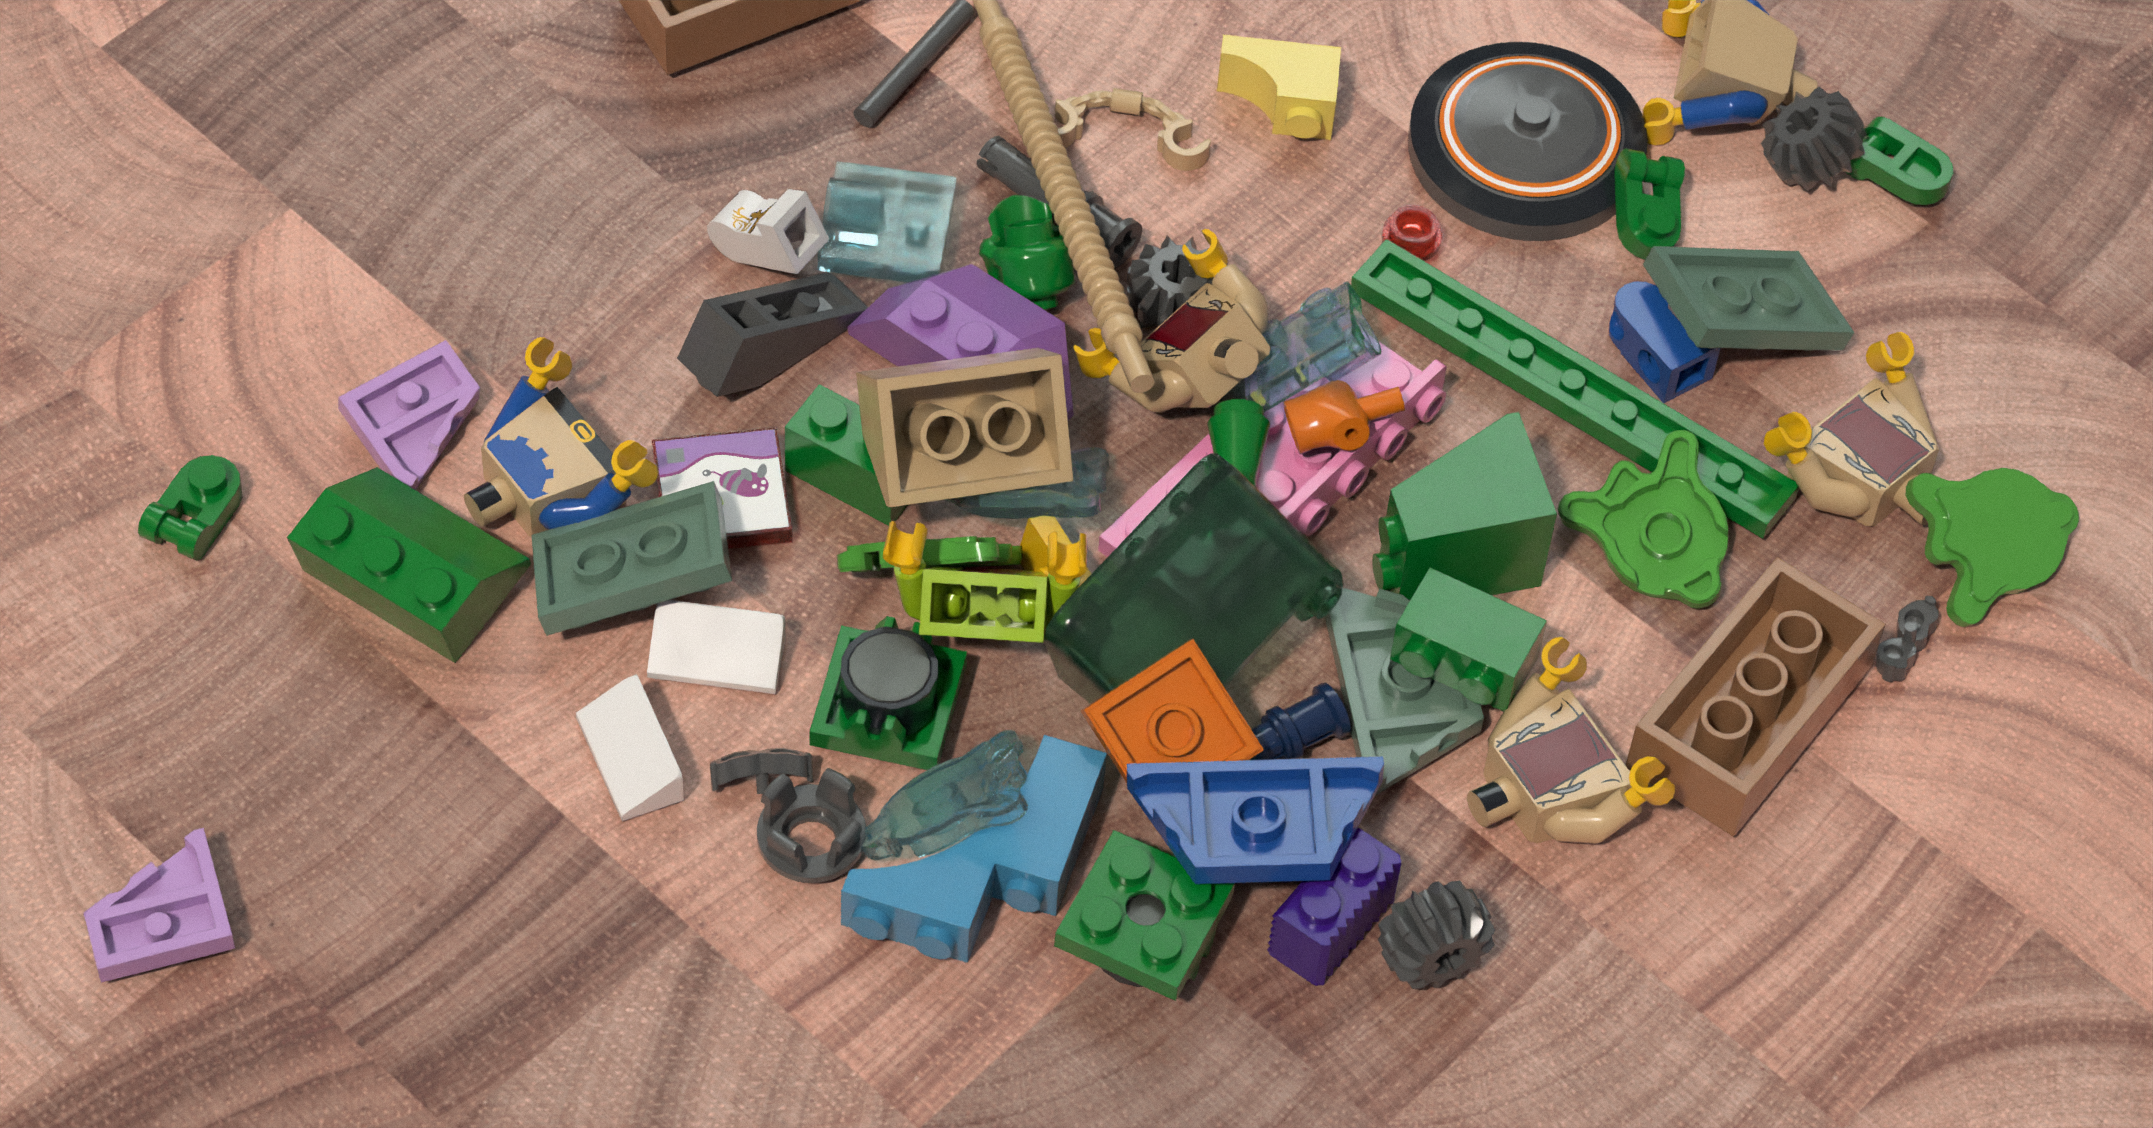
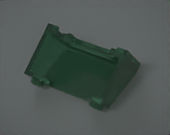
M1210 453L1192 467L1059 608L1047 626L1044 642L1058 678L1090 704L1190 639H1194L1225 688L1292 616L1303 622L1314 616L1317 619H1321L1329 614L1342 595L1344 582L1339 569L1244 475L1219 454Z

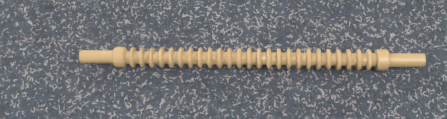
M972 0L982 23L979 33L981 41L987 50L992 68L996 71L995 75L1000 82L1006 102L1009 103V109L1013 114L1014 122L1018 125L1017 129L1022 136L1023 144L1027 147L1026 151L1031 158L1032 166L1036 169L1035 173L1040 180L1041 188L1045 191V198L1049 202L1051 212L1054 214V220L1059 225V232L1063 236L1065 246L1068 248L1069 257L1073 260L1072 264L1077 271L1079 281L1082 283L1083 291L1087 295L1088 304L1092 306L1093 316L1097 318L1096 323L1101 330L1106 348L1110 352L1117 354L1131 390L1135 393L1147 392L1153 387L1155 381L1140 347L1143 337L1141 328L1134 317L1133 309L1129 306L1128 297L1124 294V288L1119 282L1118 273L1114 270L1113 261L1109 259V251L1105 248V242L1100 236L1099 227L1095 224L1094 215L1090 213V206L1086 202V196L1081 190L1079 180L1076 179V172L1072 168L1070 158L1067 157L1066 148L1063 146L1061 136L1058 135L1057 126L1054 124L1053 117L1049 113V107L1045 102L1043 93L1040 91L1035 73L1031 70L1030 61L1027 59L1026 52L1022 48L1023 45L1018 38L1015 25L1011 19L1003 16L997 0Z

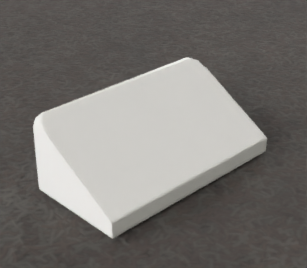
M675 600L657 603L647 678L775 694L785 646V617L776 613Z
M637 675L624 679L576 712V719L621 821L684 801L682 773Z

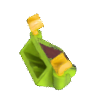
M895 521L890 522L883 550V559L894 566V574L905 612L911 618L920 620L919 635L1044 643L1045 628H1064L1074 618L1080 577L1087 571L1086 534L1080 533V540L1073 544L1057 542V532L1055 531L1049 534L1047 558L1049 574L1047 576L1042 572L963 566L927 568L925 561L922 559L928 534L926 526L922 523H916L914 533L909 534L900 531L896 527Z

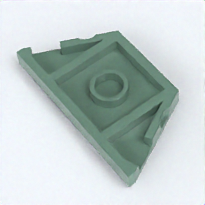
M1322 575L1319 583V594L1345 709L1350 720L1356 757L1383 756L1384 760L1383 781L1375 794L1376 796L1480 733L1484 719L1481 704L1470 701L1460 691L1436 680L1415 676L1408 672L1401 664L1390 660L1396 623L1410 601L1404 595L1379 589L1377 596L1374 597L1340 587V577Z

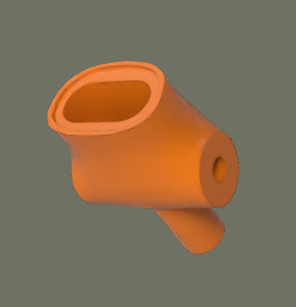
M1340 380L1330 381L1295 398L1283 401L1288 425L1299 454L1320 447H1335L1347 451L1356 450L1362 447L1370 436L1369 421L1405 411L1399 387L1358 398L1352 387Z

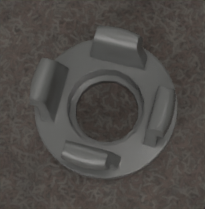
M827 768L822 774L818 785L807 784L794 787L791 779L783 773L775 778L762 795L761 802L765 804V807L760 814L757 824V844L765 862L778 874L790 880L803 883L829 881L850 870L861 857L866 843L865 819L861 810L854 802L853 793L856 791L855 785L843 774ZM818 822L826 825L834 833L835 839L832 841L830 850L827 853L818 856H805L802 845L788 836L799 824Z

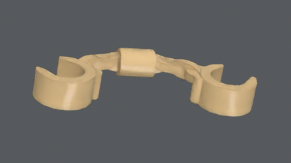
M1114 88L1113 92L1094 91L1080 97H1069L1065 101L1060 99L1055 101V118L1065 125L1057 128L1058 135L1061 136L1065 148L1073 144L1075 139L1082 138L1083 119L1081 117L1085 114V110L1091 107L1108 106L1111 112L1140 116L1141 112H1147L1150 115L1159 117L1163 121L1162 126L1164 130L1158 133L1157 150L1162 152L1166 163L1173 168L1182 171H1192L1202 167L1209 158L1210 139L1204 140L1197 147L1191 149L1181 148L1176 145V143L1191 137L1193 120L1185 119L1182 114L1173 112L1157 99L1143 97V92Z

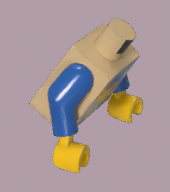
M1668 0V9L1662 12V29L1667 35L1673 37L1686 36L1673 98L1681 102V107L1674 108L1668 100L1658 97L1650 99L1645 104L1643 119L1646 123L1644 127L1647 131V143L1650 145H1663L1669 142L1674 136L1675 126L1683 124L1686 130L1728 124L1758 125L1776 108V105L1783 103L1788 106L1794 102L1796 91L1804 97H1808L1817 88V81L1793 69L1798 41L1794 31L1771 17L1757 0H1702L1701 3H1696V0Z
M545 337L536 338L528 345L525 352V361L532 373L530 376H522L484 439L481 454L483 475L486 482L464 494L467 509L481 527L510 512L530 537L536 533L579 523L617 510L626 504V500L631 495L629 487L632 484L640 488L648 487L656 481L658 476L657 466L645 458L647 448L634 440H627L621 443L612 453L558 387L551 391L548 390L546 385L549 380L559 381L570 374L572 361L568 354L558 351L551 363L545 366L546 358L554 348V343Z

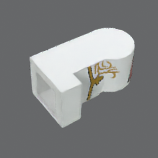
M788 189L779 199L769 198L768 200L754 192L741 190L707 225V233L710 240L730 260L798 274L830 239L806 191ZM803 241L797 249H793L792 242Z

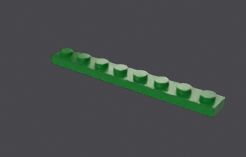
M1386 239L1352 276L1351 293L1650 472L1657 468L1659 455L1666 436L1676 430L1690 431L1697 437L1699 444L1697 472L1700 480L1716 496L1727 518L1763 539L1796 499L1799 487L1794 480Z

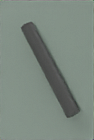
M956 0L854 110V117L861 125L872 127L974 16V9L966 0Z

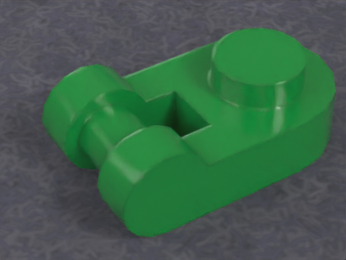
M1881 116L1874 118L1864 129L1867 134L1862 140L1865 154L1850 160L1852 173H1846L1857 180L1868 178L1901 199L1913 204L1929 205L1937 203L1944 198L1953 177V164L1950 158L1939 148L1894 121ZM1888 154H1892V155H1894L1895 157L1892 159V158L1888 157L1887 155H1888Z
M1625 148L1620 152L1615 165L1616 228L1623 246L1634 256L1646 259L1653 246L1673 247L1680 238V188L1685 176V166L1682 159L1661 156L1657 161L1647 159L1645 152ZM1642 182L1652 184L1653 195L1643 194Z
M215 455L200 456L189 461L180 469L160 499L147 506L139 521V536L156 544H160L164 540L177 545L179 554L196 561L202 559L238 509L243 498L240 473L236 466L226 458ZM183 514L192 517L188 522L180 518Z

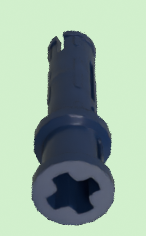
M1326 682L1320 683L1313 687L1311 696L1285 709L1274 706L1266 710L1265 715L1261 718V724L1251 729L1264 750L1250 760L1301 759L1304 754L1303 750L1332 735L1337 739L1349 735L1351 731L1350 720L1343 702L1335 690Z

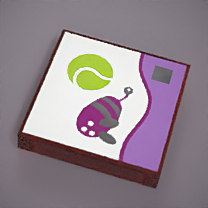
M777 427L652 440L653 462L658 469L656 479L658 497L714 481L722 499L728 549L793 542L792 523Z

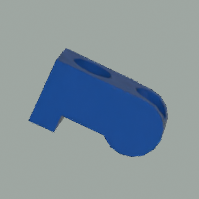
M1635 281L1625 284L1618 290L1608 327L1609 336L1620 350L1622 356L1662 403H1666L1713 379L1720 348L1696 347L1694 342L1688 337L1681 322L1668 309V302L1661 296L1656 285Z

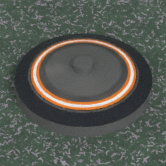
M1503 42L1481 46L1457 55L1434 71L1425 81L1418 92L1411 112L1408 131V152L1414 172L1423 188L1439 206L1453 217L1471 227L1495 236L1523 241H1549L1569 238L1588 232L1616 215L1615 165L1617 158L1625 148L1642 151L1647 154L1648 140L1647 131L1644 127L1645 122L1636 101L1625 86L1602 66L1575 52L1552 45L1533 42Z

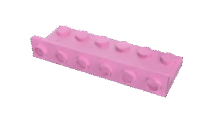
M1337 313L1246 398V400L1260 404L1264 408V417L1270 422V429L1257 476V490L1255 494L1245 498H1231L1219 492V477L1210 435L1208 434L1099 536L1098 551L1199 625L1206 628L1222 612L1226 614L1232 613L1246 597L1250 585L1263 572L1266 575L1275 572L1285 560L1290 546L1302 534L1306 536L1314 534L1325 521L1330 507L1342 496L1346 498L1352 497L1365 482L1369 469L1381 458L1384 460L1391 459L1404 444L1408 432L1420 420L1427 423L1435 417L1446 399L1443 385L1447 366L1435 359L1424 371H1421ZM1336 380L1348 383L1358 398L1399 387L1405 411L1369 421L1370 436L1362 447L1350 451L1335 447H1320L1299 454L1288 425L1283 401L1295 398Z

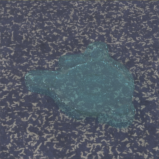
M1088 447L1071 451L1073 481L945 500L954 503L969 513L991 518L1021 519L1035 518L1043 515L1058 518L1095 516L1101 512L1100 493L1107 490L1105 473L1110 468L1109 454L1105 449L1099 447Z
M1014 730L1002 731L988 741L975 746L964 756L940 763L905 784L883 806L877 818L866 827L864 831L866 839L861 845L866 856L874 861L887 857H900L904 849L902 846L910 845L915 855L919 858L943 850L979 830L1009 825L1021 819L1028 810V803L1020 791L1027 780V772L1018 760L1024 748L1017 733Z

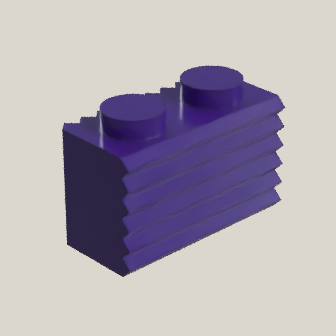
M1358 827L1331 879L1302 881L1272 915L1274 920L1271 922L1273 927L1270 929L1272 933L1269 936L1271 940L1268 942L1270 947L1267 951L1277 961L1314 986L1324 985L1326 976H1332L1333 968L1340 967L1341 958H1348L1349 949H1355L1357 940H1363L1364 931H1371L1372 922H1378L1380 913H1386L1387 905L1394 904L1401 868L1400 855Z

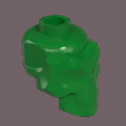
M1024 195L1006 197L991 210L988 216L992 235L989 238L983 239L980 244L979 256L983 258L987 272L993 278L1042 309L1058 306L1057 295L1070 290L1075 284L1072 259L1069 257L1068 248L1063 242V236L1059 232V225L1052 224V212L1048 204Z

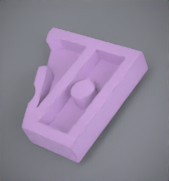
M445 340L343 394L338 398V409L380 469L416 490L478 401L480 387Z
M204 828L193 830L185 836V847L159 867H156L152 862L130 877L128 884L122 890L116 893H109L84 912L101 983L235 949Z

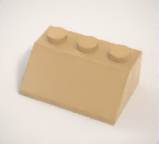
M1032 348L856 372L862 435L886 506L896 507L1073 481L1061 354L1041 348Z

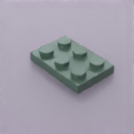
M1653 246L1643 263V266L1658 287L1661 296L1668 302L1685 328L1688 337L1694 342L1696 347L1708 349L1746 348L1757 350L1844 351L1854 334V331L1799 251Z
M714 481L617 509L600 517L532 535L538 619L546 636L568 629L581 628L589 623L629 611L642 610L653 604L690 593L703 592L714 586L732 581L722 499Z

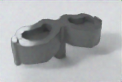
M1926 596L1925 600H1916L1902 608L1898 613L1897 638L1887 639L1879 643L1876 653V668L1885 681L1904 680L1907 670L1914 666L1916 652L1926 648L1927 637L1935 632L1938 622V610L1935 607L1936 599L1933 596Z
M788 748L733 752L710 763L712 791L719 789L718 785L737 778L753 775L756 776L757 794H763L768 787L769 774H791L807 777V781L814 782L812 755L808 752L804 753Z

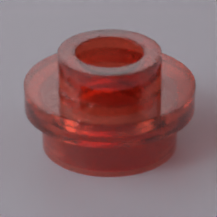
M1406 205L1398 208L1383 225L1382 243L1387 239L1423 261L1435 256L1442 244L1443 232L1436 216L1429 209L1419 205Z

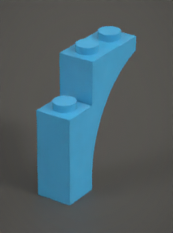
M1044 735L1031 768L1014 796L997 815L968 838L942 852L918 861L875 869H850L841 890V925L852 928L860 936L871 940H883L886 938L913 946L922 954L934 959L953 958L968 963L992 898L1003 900L1009 906L1019 911H1040L1056 916L1104 788L1107 753Z

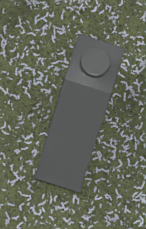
M831 272L706 299L702 302L677 359L696 376L697 381L702 387L711 391L716 397L759 387L847 331V327L868 307Z

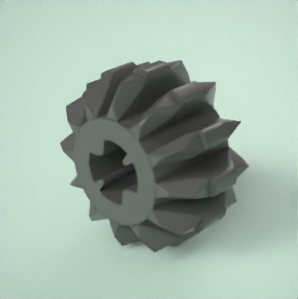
M1819 86L1808 97H1804L1796 91L1794 102L1788 106L1776 105L1777 118L1763 123L1766 133L1764 140L1761 142L1764 156L1778 177L1784 180L1788 186L1798 184L1809 191L1820 180L1831 186L1833 177L1839 172L1852 173L1850 160L1865 154L1862 140L1867 135L1864 130V122L1857 111L1854 110L1849 100L1843 97L1839 91L1827 93Z
M1168 235L1161 244V249L1145 244L1139 259L1132 260L1131 266L1128 268L1127 284L1129 286L1127 287L1126 296L1133 312L1138 313L1137 319L1140 322L1141 329L1155 325L1160 326L1206 283L1212 285L1214 277L1201 278L1196 275L1182 251L1183 245H1176ZM1193 236L1185 244L1193 254H1202L1209 249L1196 250L1197 245Z
M1460 880L1451 881L1444 886L1439 881H1436L1421 892L1412 890L1411 897L1404 902L1394 903L1391 906L1392 914L1384 917L1378 924L1381 932L1378 941L1383 949L1381 952L1390 970L1396 972L1399 980L1407 982L1412 989H1420L1428 984H1431L1434 988H1439L1448 979L1453 977L1460 979L1461 974L1468 968L1478 967L1481 964L1480 956L1490 952L1495 945L1492 939L1495 928L1490 921L1492 918L1483 900L1477 898L1473 889H1467Z

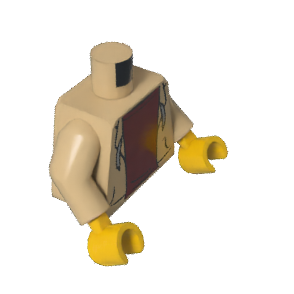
M1209 229L1201 230L1210 245L1206 252L1193 254L1185 244L1182 246V251L1196 275L1201 278L1214 277L1212 285L1206 283L1140 343L1155 381L1153 387L1144 393H1135L1131 390L1119 359L1106 348L1099 328H1091L1088 331L1092 345L1096 350L1084 351L1077 345L1073 346L1081 371L1086 377L1101 378L1109 375V383L1152 412H1164L1176 407L1208 408L1216 404L1243 378L1253 374L1257 365L1270 354L1271 347L1262 335L1268 326L1267 302L1261 292L1235 264L1227 265L1228 256L1215 233Z
M1895 332L1887 337V343L1892 351V358L1888 355L1887 348L1882 341L1871 344L1866 352L1868 365L1876 372L1886 373V381L1882 383L1875 377L1812 429L1805 416L1798 412H1791L1779 417V427L1767 431L1764 437V446L1770 454L1774 456L1786 455L1788 457L1786 462V468L1788 469L1787 477L1796 482L1811 507L1816 510L1853 518L1865 526H1876L1898 507L1902 508L1922 526L1928 524L1925 517L1909 504L1905 496L1906 486L1909 480L1919 474L1932 473L1939 448L1913 374L1905 373L1903 368L1914 356L1913 342L1907 334Z
M1563 637L1553 638L1546 643L1541 655L1542 663L1546 668L1541 675L1538 673L1532 674L1514 696L1508 709L1503 712L1488 738L1489 748L1483 772L1487 783L1469 791L1467 802L1473 817L1482 827L1490 826L1511 816L1527 840L1537 844L1551 839L1560 842L1597 844L1606 840L1642 812L1641 804L1645 801L1652 805L1668 803L1674 796L1675 786L1668 778H1663L1648 788L1650 780L1654 776L1661 774L1665 766L1655 757H1644L1634 763L1629 771L1571 690L1568 688L1559 693L1557 686L1561 681H1577L1583 677L1587 670L1586 658L1581 653H1578L1566 667L1558 668V658L1568 649L1570 644Z

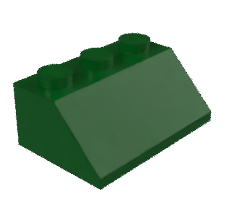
M378 467L325 488L287 536L303 571L453 663H456L531 565L528 557Z

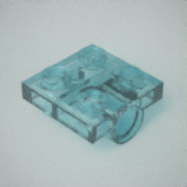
M837 161L834 177L829 179L823 215V227L830 239L818 251L817 270L908 283L941 273L956 196L957 177Z
M1348 281L1333 290L1323 288L1316 291L1302 303L1300 310L1283 320L1272 319L1268 321L1267 329L1262 335L1270 345L1271 351L1257 365L1253 374L1245 378V397L1247 400L1260 404L1264 408L1265 413L1324 377L1329 381L1339 380L1381 355L1382 351L1378 339L1362 314L1361 299Z

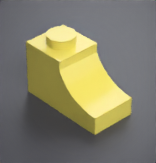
M1223 35L1217 91L1242 97L1259 107L1273 124L1272 134L1289 135L1303 139L1331 140L1337 100L1341 47Z

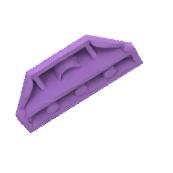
M973 264L888 288L847 327L850 336L897 367L1032 348H1041L1061 354L1067 418L1069 420L1074 416L1065 323Z

